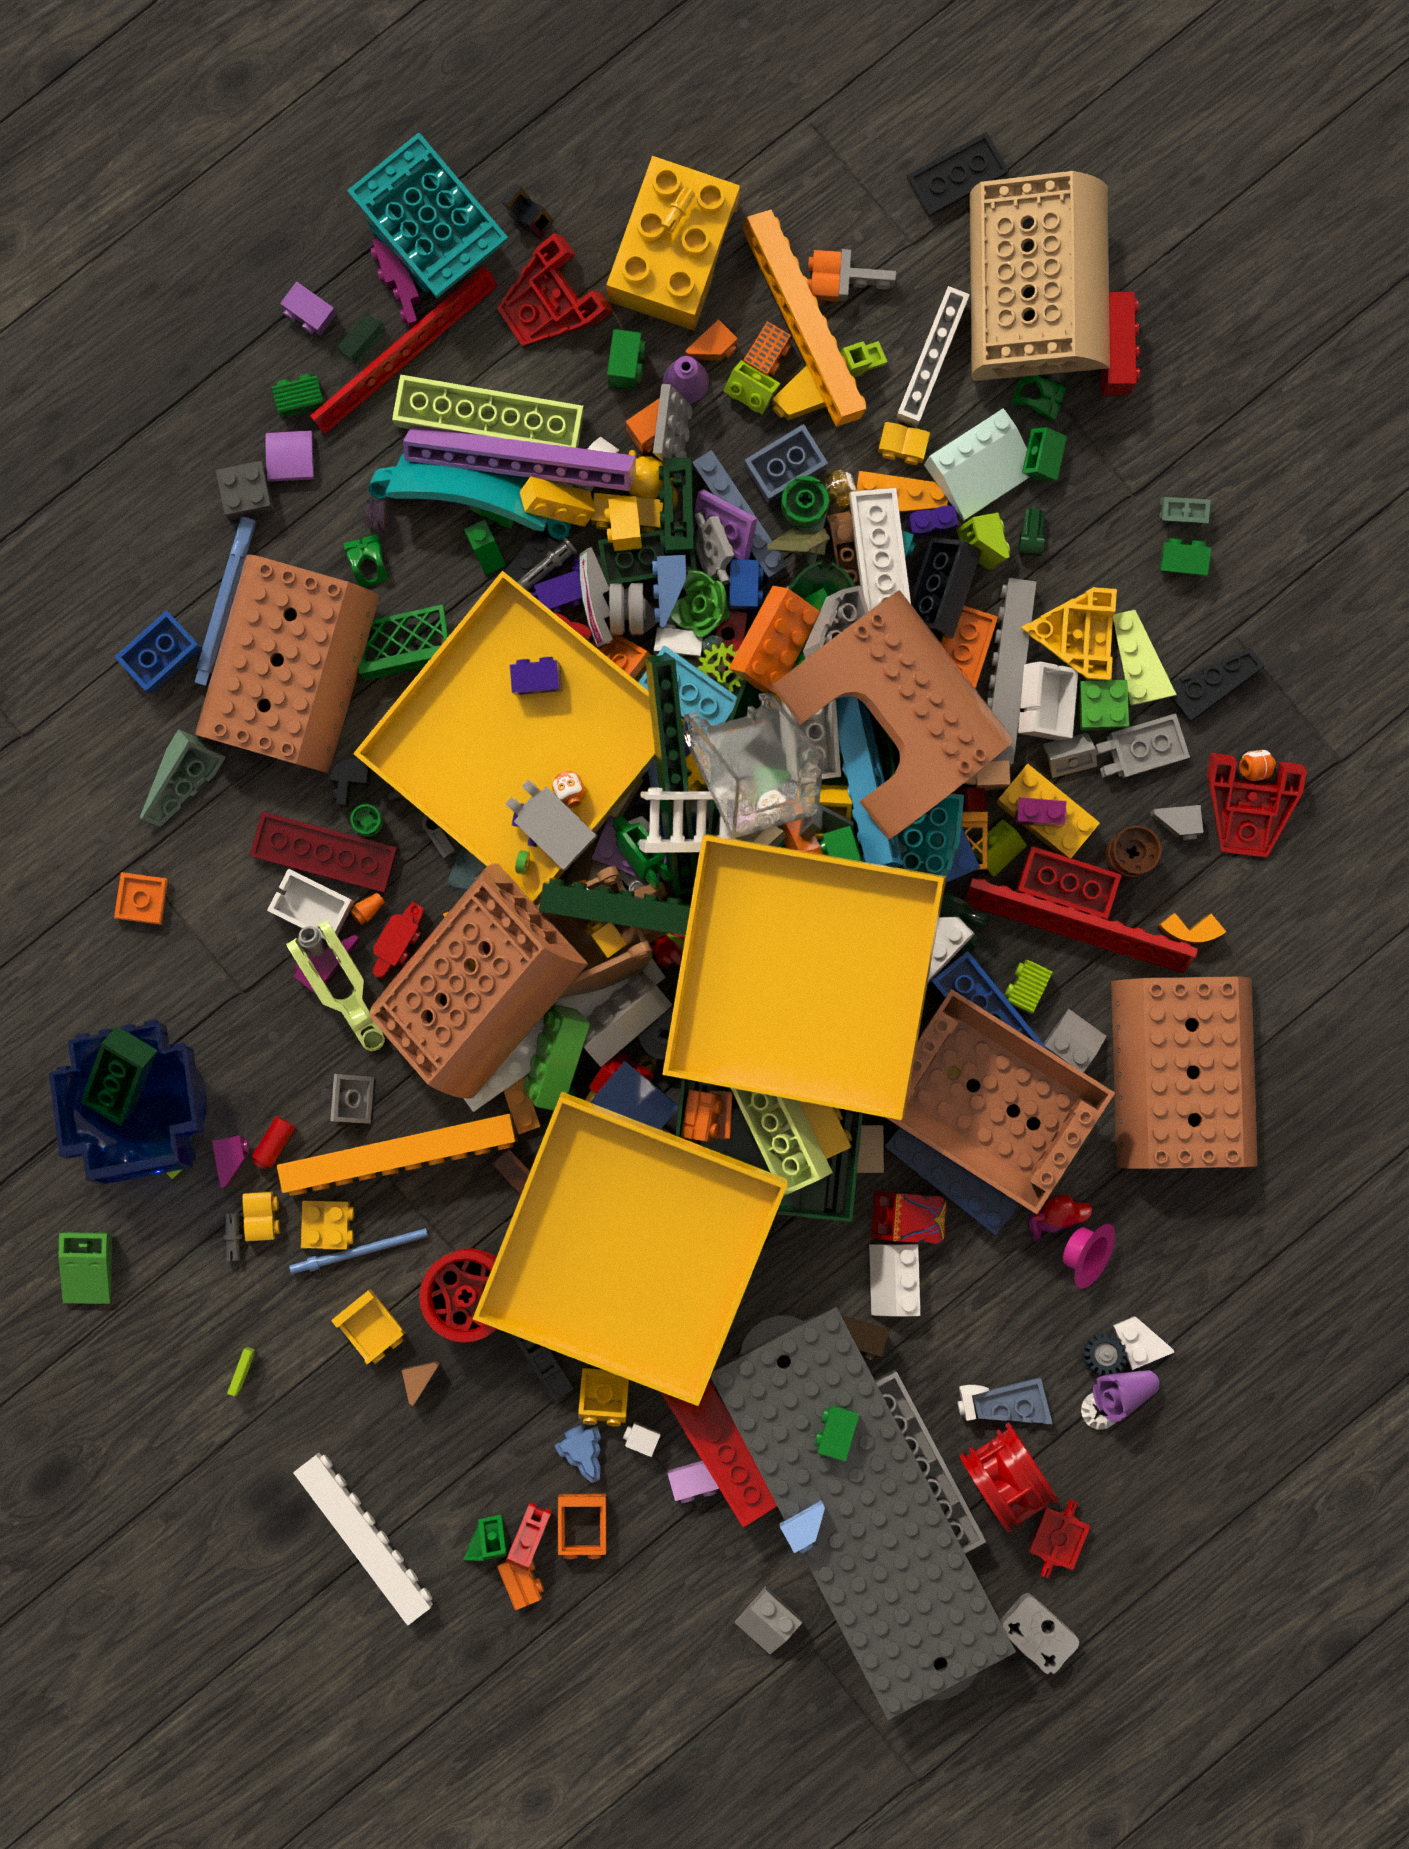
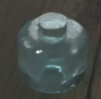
M710 635L703 640L702 651L705 657L704 650L713 651V644L718 649L720 648L721 643H724L721 637ZM718 653L710 661H716Z

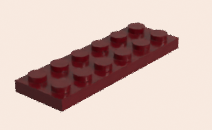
M262 811L249 856L385 893L398 848Z

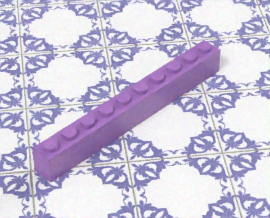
M416 426L410 427L403 440L405 461L529 478L532 476L544 480L625 491L630 490L636 477V456Z

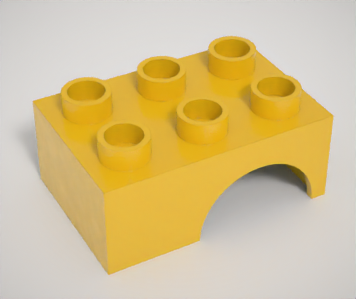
M652 156L606 285L608 302L695 331L712 283L715 264L725 232L733 213L737 212L739 206L740 185ZM687 186L694 190L695 196L686 210V216H682L673 233L668 232L660 224L671 209L670 204L676 201L682 189Z

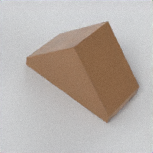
M438 1361L402 1370L408 1402L412 1406L417 1402L439 1367L440 1363Z

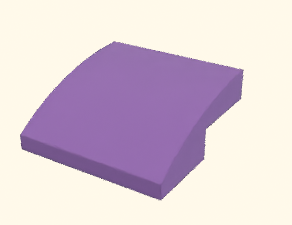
M312 431L266 433V470L268 482L314 479Z

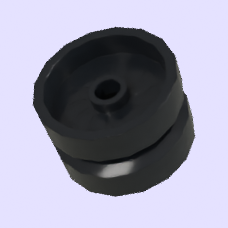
M673 1009L666 1010L639 1034L641 1046L647 1054L655 1059L665 1060L669 1037L662 1039L660 1033L663 1030H667L670 1033Z

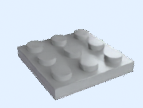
M671 384L661 385L653 454L662 462L663 458H687L685 444L689 440L688 420L692 417L690 403Z

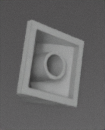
M334 1074L331 1121L371 1124L374 1077Z

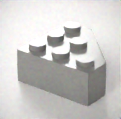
M861 586L842 589L826 597L804 647L805 659L869 612Z

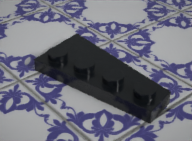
M537 530L504 572L514 581L518 582L547 557V551L553 550L559 544L542 531ZM571 555L562 563L563 566L571 562L575 556ZM555 567L537 584L542 583L550 576H553L555 573L559 571L560 567ZM534 586L528 590L529 593L535 590Z

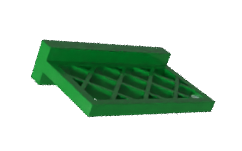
M442 604L373 620L371 628L376 632L367 641L361 664L358 665L359 674L367 681L423 668L441 647V645L433 646L430 644L435 634L439 633L442 635L444 642L449 637L445 606ZM439 612L440 620L435 627L426 622L431 614ZM416 618L420 622L413 632L404 627L409 619ZM394 623L398 627L391 636L382 632L387 624ZM424 624L433 629L426 640L417 635ZM402 629L410 634L403 645L395 640ZM380 634L388 639L381 650L373 645ZM414 638L423 642L417 651L408 649ZM392 643L401 647L394 656H389L385 653ZM370 648L379 652L374 660L366 662L365 655Z

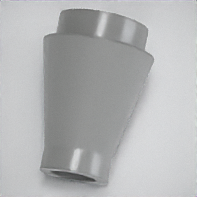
M312 926L301 929L298 937L299 944L308 950L312 956H321L324 953V947L320 931Z

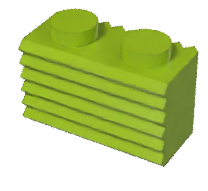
M1025 960L1024 964L1020 962L1014 973L1017 979L1014 985L1009 984L1004 996L1007 997L1012 1006L1031 1015L1034 1013L1053 972L1029 960Z

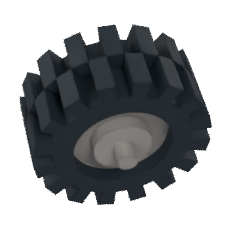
M1103 1333L1102 1335H1095L1086 1343L1082 1353L1084 1355L1083 1363H1086L1085 1368L1087 1370L1090 1369L1092 1371L1091 1374H1096L1098 1377L1117 1374L1122 1370L1127 1361L1125 1344L1122 1345V1340L1120 1338L1116 1339L1113 1334L1107 1335V1333Z

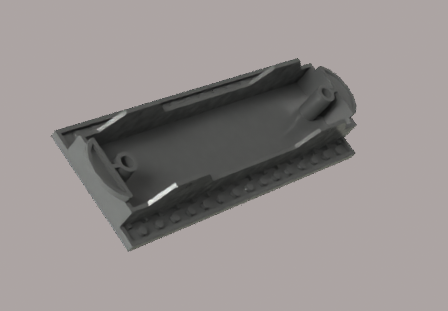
M837 1307L804 1321L791 1315H776L762 1320L751 1328L743 1340L740 1355L712 1371L710 1377L784 1520L822 1500L825 1510L816 1541L812 1543L813 1547L802 1553L887 1720L925 1700H945L958 1695L970 1686L978 1672L1014 1654L1016 1651ZM787 1355L790 1358L787 1364L780 1365L777 1363L778 1357ZM830 1404L859 1413L846 1462L817 1453V1446H814L817 1432L822 1433L824 1423L821 1422L823 1411L825 1408L829 1409ZM943 1657V1660L941 1662H934L935 1659Z

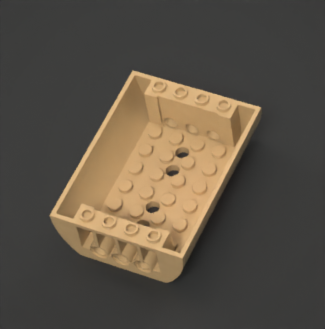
M1076 171L984 181L977 184L970 192L971 366L973 381L1110 368L1107 185L1094 176ZM1026 219H1034V225L1030 229L1023 228V222ZM1028 241H1033V250L1024 252V244ZM1028 287L1035 288V293L1032 297H1024L1025 289ZM1029 310H1034L1035 317L1031 321H1025L1024 314Z

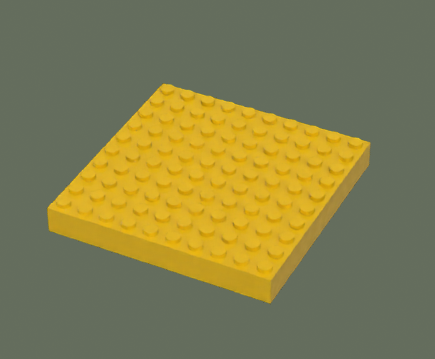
M503 571L353 753L486 866L499 864L535 905L541 899L543 883L545 881L549 882V878L558 879L565 870L538 845L537 847L527 846L529 836L520 827L512 826L514 812L506 805V802L513 797L518 802L526 804L532 797L522 787L527 780L533 782L541 791L548 787L553 792L552 784L555 777L562 772L571 771L581 777L586 790V796L579 806L570 809L596 833L656 760L648 690ZM553 657V660H557L560 663L562 691L517 696L512 693L510 664H516V660L530 659L531 663L539 662V658ZM682 719L683 727L686 724V722ZM521 850L530 852V861L526 875L515 872L517 855Z
M702 835L662 1075L902 1120L905 1115L946 876L720 836Z
M561 1092L473 1320L699 1406L787 1188V1179Z

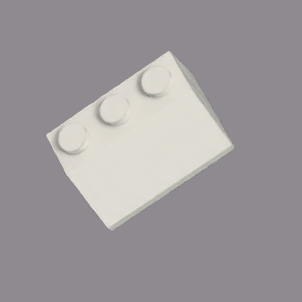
M869 1244L871 1315L920 1316L918 1244Z

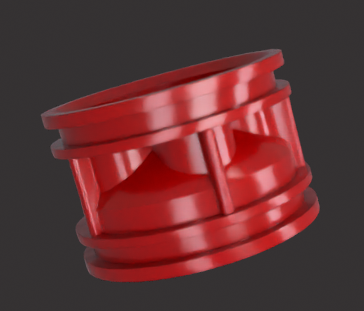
M1008 1423L1005 1425L1007 1430L1001 1432L998 1429L996 1431L998 1436L991 1439L990 1442L976 1451L973 1447H970L971 1453L965 1455L962 1452L959 1456L990 1508L1005 1530L1010 1533L1013 1531L1012 1525L1016 1523L1018 1527L1021 1526L1023 1521L1040 1510L1048 1509V1502L1053 1500L1054 1503H1057L1059 1500L1011 1424Z

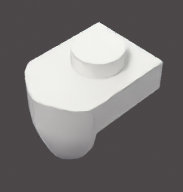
M979 1385L960 1386L961 1401H957L960 1416L964 1415L967 1421L976 1419L972 1395L987 1392L989 1388Z

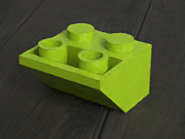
M999 513L972 517L956 530L959 540H964L982 551L978 563L986 569H994L1010 557V547L1008 542L1005 541L1003 533L1004 524L999 517Z

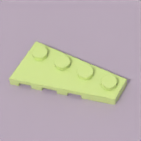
M1131 610L1114 614L1113 621L1125 680L1128 682L1130 705L1133 706L1177 696L1137 611Z

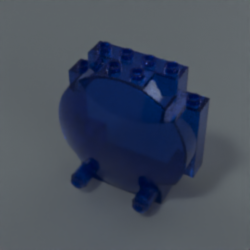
M148 1020L144 1022V1025L137 1027L134 1024L121 1026V1029L129 1032L134 1037L158 1050L136 1109L122 1126L81 1103L101 1043L113 1029H103L98 1031L99 1034L92 1036L88 1033L76 1035V1039L68 1040L71 1066L57 1067V1071L49 1072L59 1157L72 1159L83 1156L86 1181L106 1185L193 1168L196 1153L191 1148V1135L205 1132L204 1122L207 1111L205 1085L195 1064L193 1048L185 1045V1043H169L167 1026L158 1022V1020Z

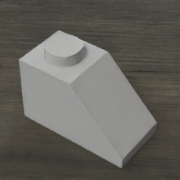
M1201 805L1161 808L1150 812L1151 817L1175 837H1183V840H1195L1197 835L1203 833Z

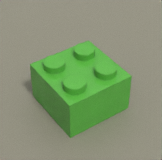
M1127 680L1079 682L1077 685L1079 731L1122 730L1129 727Z

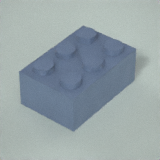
M804 424L744 460L745 469L768 505L782 497L784 488L799 476L815 477L827 470L828 466L827 460Z

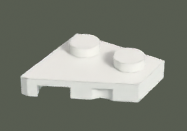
M1135 1316L1113 1325L1117 1337L1122 1340L1121 1344L1126 1346V1358L1132 1370L1174 1353V1350Z

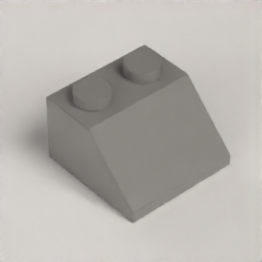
M1068 1009L1043 1045L1048 1051L1084 1073L1098 1053L1106 1035Z
M765 1586L734 1623L765 1651L771 1654L790 1638L802 1624V1619Z

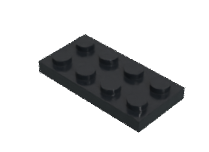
M985 132L908 174L906 179L928 217L969 196L971 190L980 182L998 180L1007 175L1009 169L988 133Z

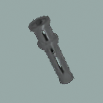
M564 537L562 543L553 550L547 551V557L532 568L517 583L528 591L555 567L561 568L564 561L571 555L578 553L577 550Z

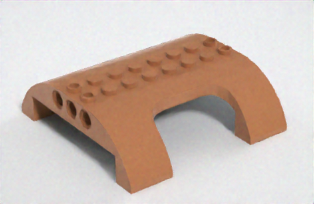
M900 590L866 613L771 686L800 725L837 698L847 696L858 698L868 707L894 741L900 752V763L896 772L889 780L859 801L888 840L941 802L1014 741Z

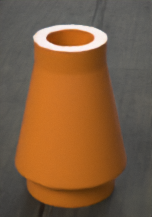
M376 892L374 895L353 905V909L349 912L360 925H363L372 919L380 907L385 904V901Z

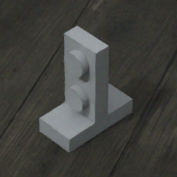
M842 249L838 301L847 302L849 284H853L854 287L864 288L867 285H874L878 289L894 287L896 271L850 268L851 250Z

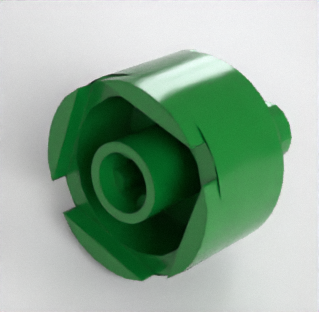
M799 476L784 488L782 494L781 508L786 521L800 528L818 525L826 515L829 495L824 485L817 478L812 476ZM803 498L807 499V506L802 505Z

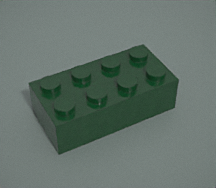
M683 526V537L687 538V528ZM671 528V536H675V528ZM665 529L641 533L642 548L614 551L613 543H608V539L598 540L603 575L609 588L610 584H622L624 588H627L631 583H643V585L658 583V576L653 575L652 561H657V556H672L666 555L665 548H661L660 534H665ZM685 555L686 574L688 570H697L695 555Z
M116 1026L101 1043L81 1103L122 1126L136 1109L158 1050Z

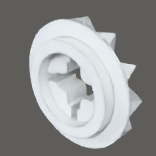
M1093 1393L1084 1399L1081 1413L1084 1421L1090 1427L1097 1430L1108 1429L1116 1423L1108 1420L1103 1415L1098 1417L1095 1415L1097 1411L1093 1404L1096 1405Z

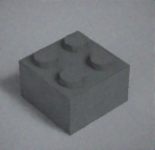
M262 461L216 470L224 514L229 521L240 519L241 516L250 517L274 512L267 472Z

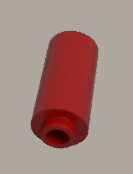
M275 1116L252 1154V1157L255 1159L253 1163L264 1170L267 1166L272 1168L296 1127L281 1117Z

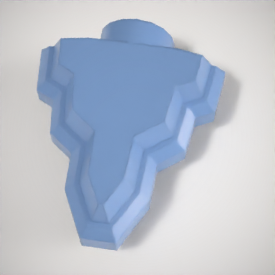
M579 1425L564 1433L566 1439L554 1445L560 1457H566L570 1465L578 1466L582 1476L591 1483L600 1480L601 1466L597 1457L601 1451L598 1443L601 1435L598 1426L584 1430L582 1425Z

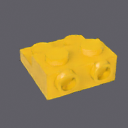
M302 1201L301 1248L349 1249V1244H353L354 1236L353 1230H350V1221L354 1220V1207H350V1201Z
M582 1368L579 1419L583 1420V1423L587 1425H595L597 1421H607L608 1426L617 1427L621 1425V1422L626 1423L629 1379L606 1370Z

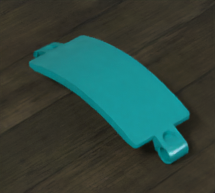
M402 454L397 466L376 470L368 486L370 495L377 499H383L387 496L395 499H432L456 502L496 513L538 531H544L547 523L548 531L555 539L566 538L572 525L571 523L525 513L520 490L529 477L405 461L404 454Z

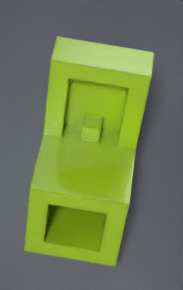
M863 341L844 347L840 351V354L846 359L847 369L853 377L861 376L864 372L884 366L887 363L879 341L865 345Z

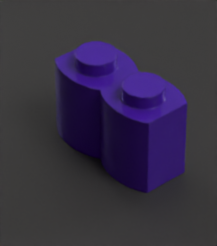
M941 506L933 511H916L909 516L907 523L909 533L913 534V538L921 539L930 536L932 533L941 535L952 532L956 529L958 520L955 507Z

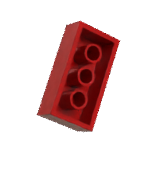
M1109 292L1110 368L1101 369V396L1130 395L1133 388L1136 387V382L1140 380V369L1136 368V359H1139L1140 351L1139 345L1135 344V337L1139 335V323L1135 322V314H1138L1139 304L1138 300H1135L1134 292Z
M1032 846L1028 850L1015 892L1029 893L1034 898L1051 900L1057 905L1074 907L1079 912L1096 914L1102 919L1107 920L1121 874Z

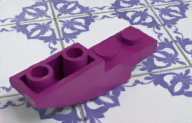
M377 238L372 239L374 247L370 248L374 262L379 261L381 269L377 270L381 283L386 282L388 289L393 288L396 301L402 302L403 309L399 311L403 324L408 323L411 329L418 323L412 305L421 303L415 284L399 258Z

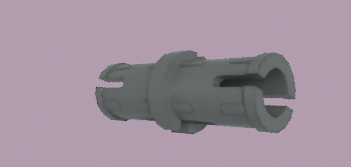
M240 1213L225 1214L226 1235H223V1240H226V1261L241 1260L240 1239H242V1234H240Z

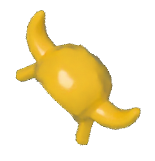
M630 450L629 455L636 456V477L628 491L629 494L640 498L656 499L659 497V489H664V480H659V466H663V462L652 456L637 458L636 451ZM670 478V485L673 483V478ZM672 486L674 510L678 504V492Z

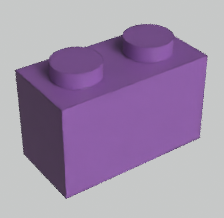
M297 281L280 303L284 310L283 314L292 321L297 319L302 323L301 327L312 335L315 332L321 336L337 315L332 306Z

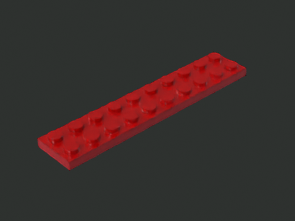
M972 878L962 901L963 905L1183 974L1195 959L1198 950L1186 942L1178 943L1169 940L1168 937L1163 935H1152L1144 929H1133L1124 926L1119 921H1108L1096 914H1085L1079 912L1074 907H1063L1051 900L1037 899L1029 893H1018L1012 891L1007 886L990 884L984 879Z

